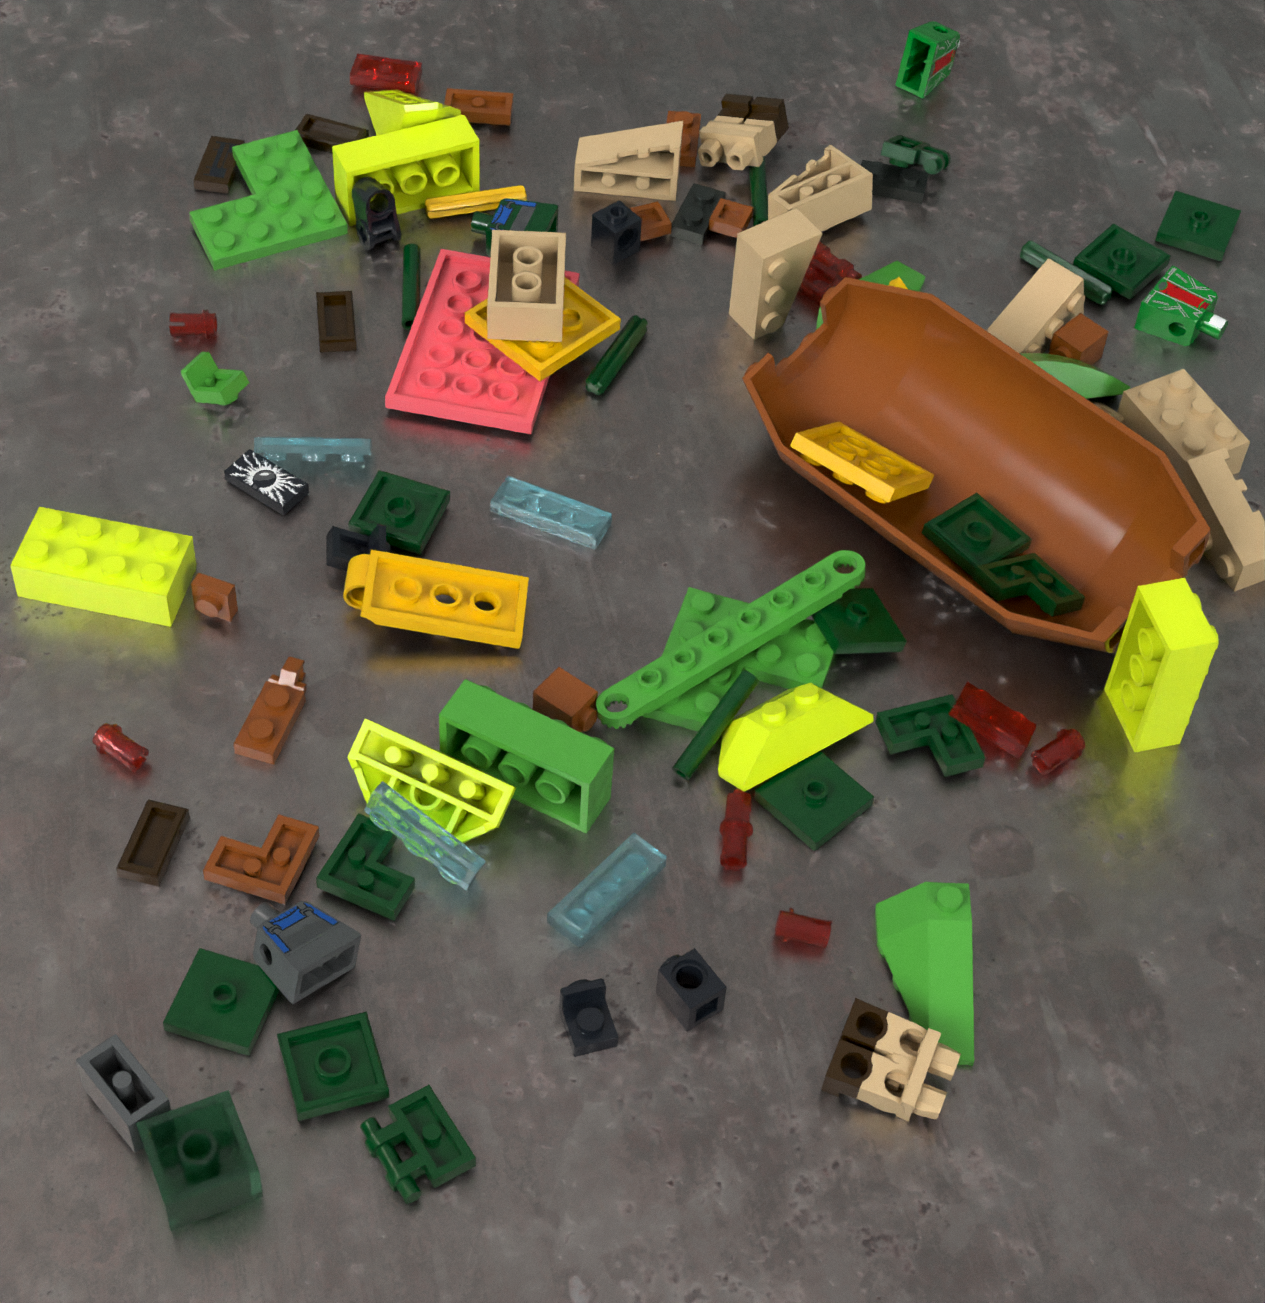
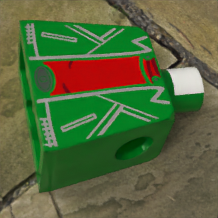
M935 21L909 30L895 86L922 99L925 98L950 74L957 48L960 45L959 32Z
M1172 265L1141 302L1134 328L1182 346H1190L1201 332L1219 340L1227 328L1228 320L1213 313L1218 299L1215 291Z

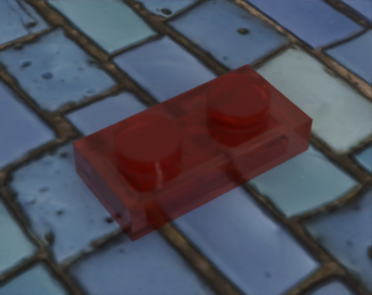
M357 53L350 72V85L384 90L396 89L405 93L415 94L422 76V63Z
M968 681L959 692L949 712L950 716L1018 759L1026 750L1037 726L1022 713L1012 710L993 698L987 691L977 688Z

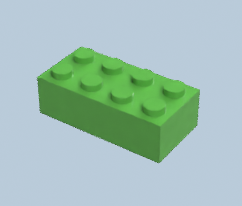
M467 679L462 682L439 713L440 751L516 787L512 799L586 834L610 800L614 747L607 745L602 739L585 735L570 728L561 720H553L532 710L524 703L514 702L497 694L488 686L478 685Z

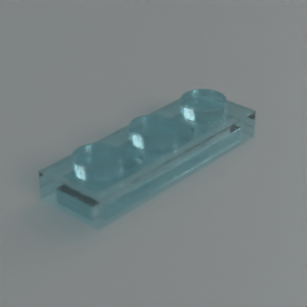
M254 437V453H264V458L272 461L287 460V453L302 454V461H325V454H341V461L363 462L364 455L372 454V438Z
M508 475L491 499L490 504L491 512L596 550L612 521V513Z
M382 781L372 792L364 809V812L369 815L371 821L380 829L389 830L402 840L405 847L413 855L424 857L438 868L440 875L452 884H458L467 890L478 876L486 861Z
M633 833L547 913V923L581 948L666 867L667 857L636 833Z

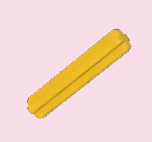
M517 185L427 198L425 200V211L429 219L471 214L476 211L485 212L496 210L500 201L505 198L527 201V194L524 186Z

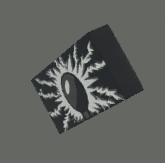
M251 449L224 471L226 481L282 515H285L309 493L308 483Z

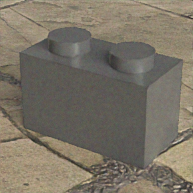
M116 1034L76 1059L83 1088L134 1153L175 1126L168 1097Z

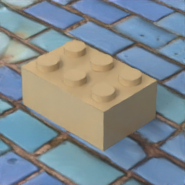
M492 230L487 304V339L562 342L566 233Z
M1185 369L1123 391L1118 408V413L1124 416L1122 424L1164 451L1180 479L1187 460L1226 447L1231 457L1226 461L1231 473L1234 475L1240 472L1250 441Z

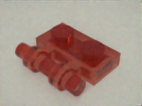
M822 242L818 243L798 290L818 306H820V301L825 292L833 286L836 287L845 277L858 280L862 278V275L854 270V265L845 258L839 259L830 253L831 249Z

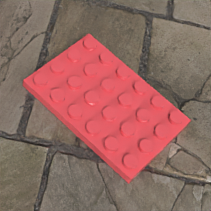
M446 249L440 250L386 393L385 408L532 434L550 376L542 381L537 380L465 324V312L488 298L491 257ZM565 271V277L576 286H579L580 273Z

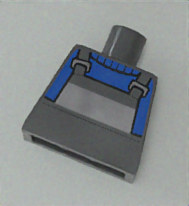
M300 901L281 913L271 904L265 902L260 904L250 917V923L257 928L253 950L254 960L292 1004L353 969L356 965L362 935L307 901Z

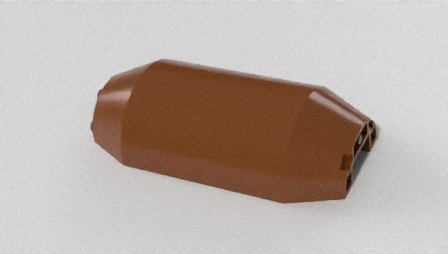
M845 277L836 287L829 288L820 301L823 324L814 333L807 334L801 341L800 346L789 357L783 358L776 367L773 355L767 353L759 362L751 364L746 370L744 377H742L776 451L786 465L1012 633L1114 653L1119 645L1137 587L1185 578L1188 575V570L1194 564L1199 563L1207 546L1211 529L1164 451L933 294ZM841 422L935 476L928 489L889 503H879L866 496V490L857 484H845L832 476L833 471L827 467L807 463L800 458L801 453L790 447L797 432ZM977 492L1032 539L1029 549L1016 557L1031 553L1037 554L1085 596L1081 610L1051 617L1042 611L1040 606L1027 594L996 601L972 579L973 577L921 533L924 524Z

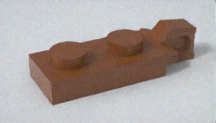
M289 656L281 669L280 676L272 674L269 680L265 682L234 742L235 754L275 764L306 702L307 684L302 683L306 676L303 667L304 660Z

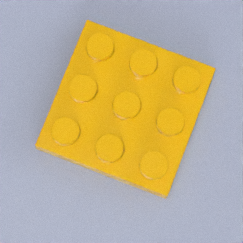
M564 277L562 342L487 339L488 298L465 312V324L539 381L550 376L620 330L621 318L566 277Z
M841 422L797 432L790 447L801 453L800 458L807 463L827 467L833 471L832 476L845 484H857L866 490V496L879 503H889L928 489L935 476Z

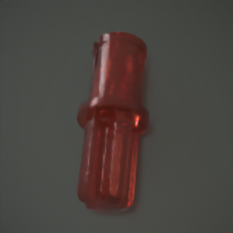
M735 789L733 793L727 795L725 819L720 823L719 828L723 836L720 864L729 870H740L747 865L748 838L753 834V826L750 823L752 797L750 793H745L741 789Z

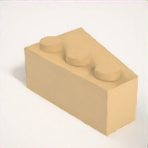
M683 121L580 137L575 160L574 191L676 201Z
M830 144L824 149L823 157L818 161L812 159L806 164V170L799 176L793 174L768 194V220L797 208L820 231L828 230L830 227L853 219L872 209L873 174Z
M797 208L737 233L729 315L754 340L783 327L823 234Z
M1048 258L986 331L1018 353L1043 354L1050 348L1054 332L1078 314L1082 313L1084 315V279Z
M1226 447L1187 460L1181 481L1211 529L1203 554L1215 567L1219 577L1224 579L1235 592L1265 580V520L1259 510L1252 512L1242 493L1248 488L1242 478L1235 480L1226 463L1231 457Z

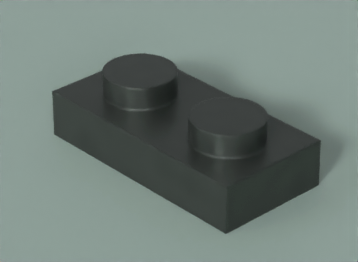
M862 160L861 166L873 174L872 195L922 204L929 173L915 168Z
M693 183L672 222L670 236L703 245L710 232L708 230L709 219L720 198L725 199L726 192Z

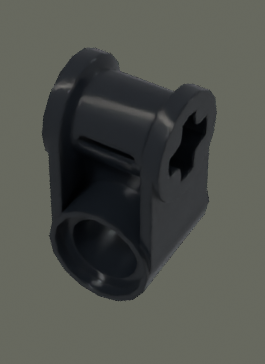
M363 177L359 179L353 186L352 199L357 220L356 230L363 247L366 250H371L377 243L389 239L393 241L400 240L402 236L401 227L397 218L393 194L375 178ZM376 195L375 199L370 202L371 198Z

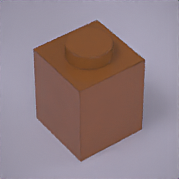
M1080 313L1053 333L1048 354L1060 355L1093 365L1102 358L1109 331Z
M558 667L533 691L532 710L553 720H561L570 728L579 732H586L594 725L598 718L596 709L598 691L561 667Z

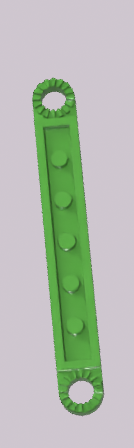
M851 550L834 552L604 690L596 700L598 719L601 720V724H606L608 728L613 726L614 729H619V726L625 728L627 724L631 725L640 716L652 713L841 598L844 592L854 589L856 585L860 586L861 582L864 581V558ZM842 564H844V567H847V564H849V567L853 566L854 569L853 572L846 574L839 573L836 570L838 566L841 568ZM615 701H618V704L622 701V704L627 706L621 712L607 710L611 703L615 704Z

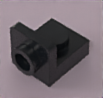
M602 978L592 981L587 979L577 980L567 987L560 989L559 1012L574 1057L618 1046L619 1037L605 999L606 985Z

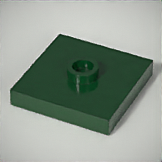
M1175 191L1158 229L1155 241L1222 261L1239 220L1241 210Z
M1112 224L1074 257L1073 265L1111 286L1114 291L1131 300L1169 265L1171 255L1116 224Z
M378 470L348 523V530L370 536L377 524L386 526V541L391 546L422 554L450 502V491Z
M977 492L925 523L921 532L971 577L974 576L977 566L1014 558L1029 549L1032 541L1027 534Z
M873 588L849 589L842 594L841 598L811 615L834 654L902 652L907 643V640Z
M819 751L776 774L755 790L754 799L813 851H816L873 805L874 796L824 753Z
M199 948L163 1021L164 1031L250 1056L280 990L259 965Z
M367 1011L277 1034L298 1121L390 1098L389 1087Z

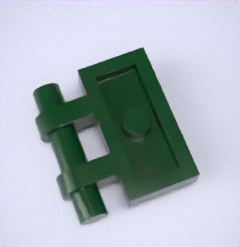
M897 135L884 141L881 155L889 157V163L893 165L908 167L909 163H918L923 165L924 170L929 174H937L946 169L951 163V157L947 151L932 147L929 143L902 135Z
M430 1085L388 1106L389 1116L393 1123L382 1128L377 1119L371 1117L360 1125V1129L367 1139L364 1145L372 1158H378L387 1172L385 1179L392 1191H399L407 1204L416 1201L422 1195L415 1182V1179L419 1176L426 1174L433 1187L436 1188L476 1166L475 1155ZM405 1140L414 1156L402 1161L394 1146Z

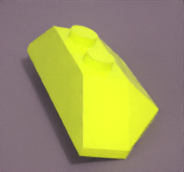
M396 89L364 92V99L376 136L461 115V110Z
M812 683L788 689L732 719L722 733L718 765L719 777L745 792L874 722L873 714Z
M366 718L347 756L352 769H354L371 815L445 850H450L499 828L516 790V787L487 772Z

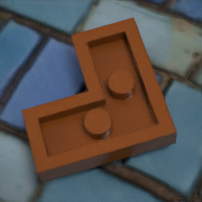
M278 814L261 848L220 836L203 869L204 880L286 905L320 836L319 826Z

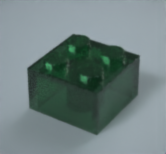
M229 1090L136 1123L142 1150L171 1231L263 1197L259 1168Z

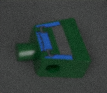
M505 198L500 201L493 215L476 211L472 218L471 231L486 235V253L491 257L492 230L558 232L559 205Z

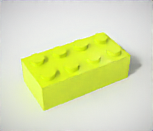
M465 115L332 146L335 200L349 226L356 225L357 221L352 199V189L354 184L363 177L375 178L393 194L397 214L425 208V200L427 198L480 191L479 138ZM376 195L371 198L370 202L375 199Z
M40 506L10 565L18 597L172 627L197 568L192 536Z
M1185 578L1137 587L1104 688L1135 753L1181 743L1185 729L1189 725L1194 705L1199 698V692L1205 676L1209 672L1213 655L1219 645V638L1215 627L1209 625L1202 611L1198 595L1191 591Z

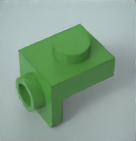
M202 351L181 370V375L192 396L199 403L230 404L238 398V393L249 384L243 370L218 369L210 352Z

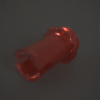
M204 309L203 313H170L169 322L185 323L184 326H169L171 336L203 335L204 339H209L210 335L217 334L216 313H209L208 309Z
M103 724L96 731L92 740L93 744L96 745L97 752L100 754L108 753L132 772L140 769L147 760L145 757L149 755L147 748L142 747L123 734L122 728L117 724Z
M1072 728L1069 730L1061 729L1056 734L1054 740L1032 752V763L1041 774L1048 775L1052 770L1070 758L1073 760L1078 759L1082 755V750L1085 749V741L1077 730Z
M789 908L788 911L780 910L774 936L782 937V942L787 943L788 939L826 948L830 937L832 920L794 913V908Z

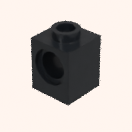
M620 200L592 214L591 247L612 265L639 252L642 219Z
M695 948L682 956L679 954L671 956L658 969L656 993L687 1032L724 1009L727 987ZM690 984L695 986L696 988L686 989L680 985Z

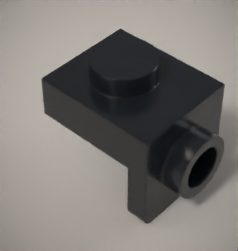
M377 524L370 536L332 526L326 535V565L347 571L348 563L354 556L361 554L370 555L371 550L390 552V543L386 541V526Z

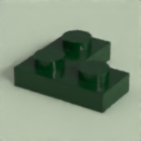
M1035 553L979 565L976 567L972 578L996 601L1027 594L1040 606L1042 611L1051 617L1081 610L1085 600L1083 594Z
M953 694L877 712L875 723L890 754L929 745L945 777L983 767L986 757Z
M358 813L316 877L317 888L391 920H395L415 888L414 877L381 864L397 840V829Z

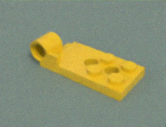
M371 550L370 555L361 554L350 559L343 599L349 606L361 610L360 617L367 618L376 625L520 649L529 577ZM438 595H448L455 602L445 604L439 602L435 597ZM487 602L494 609L490 611L481 610L475 603Z

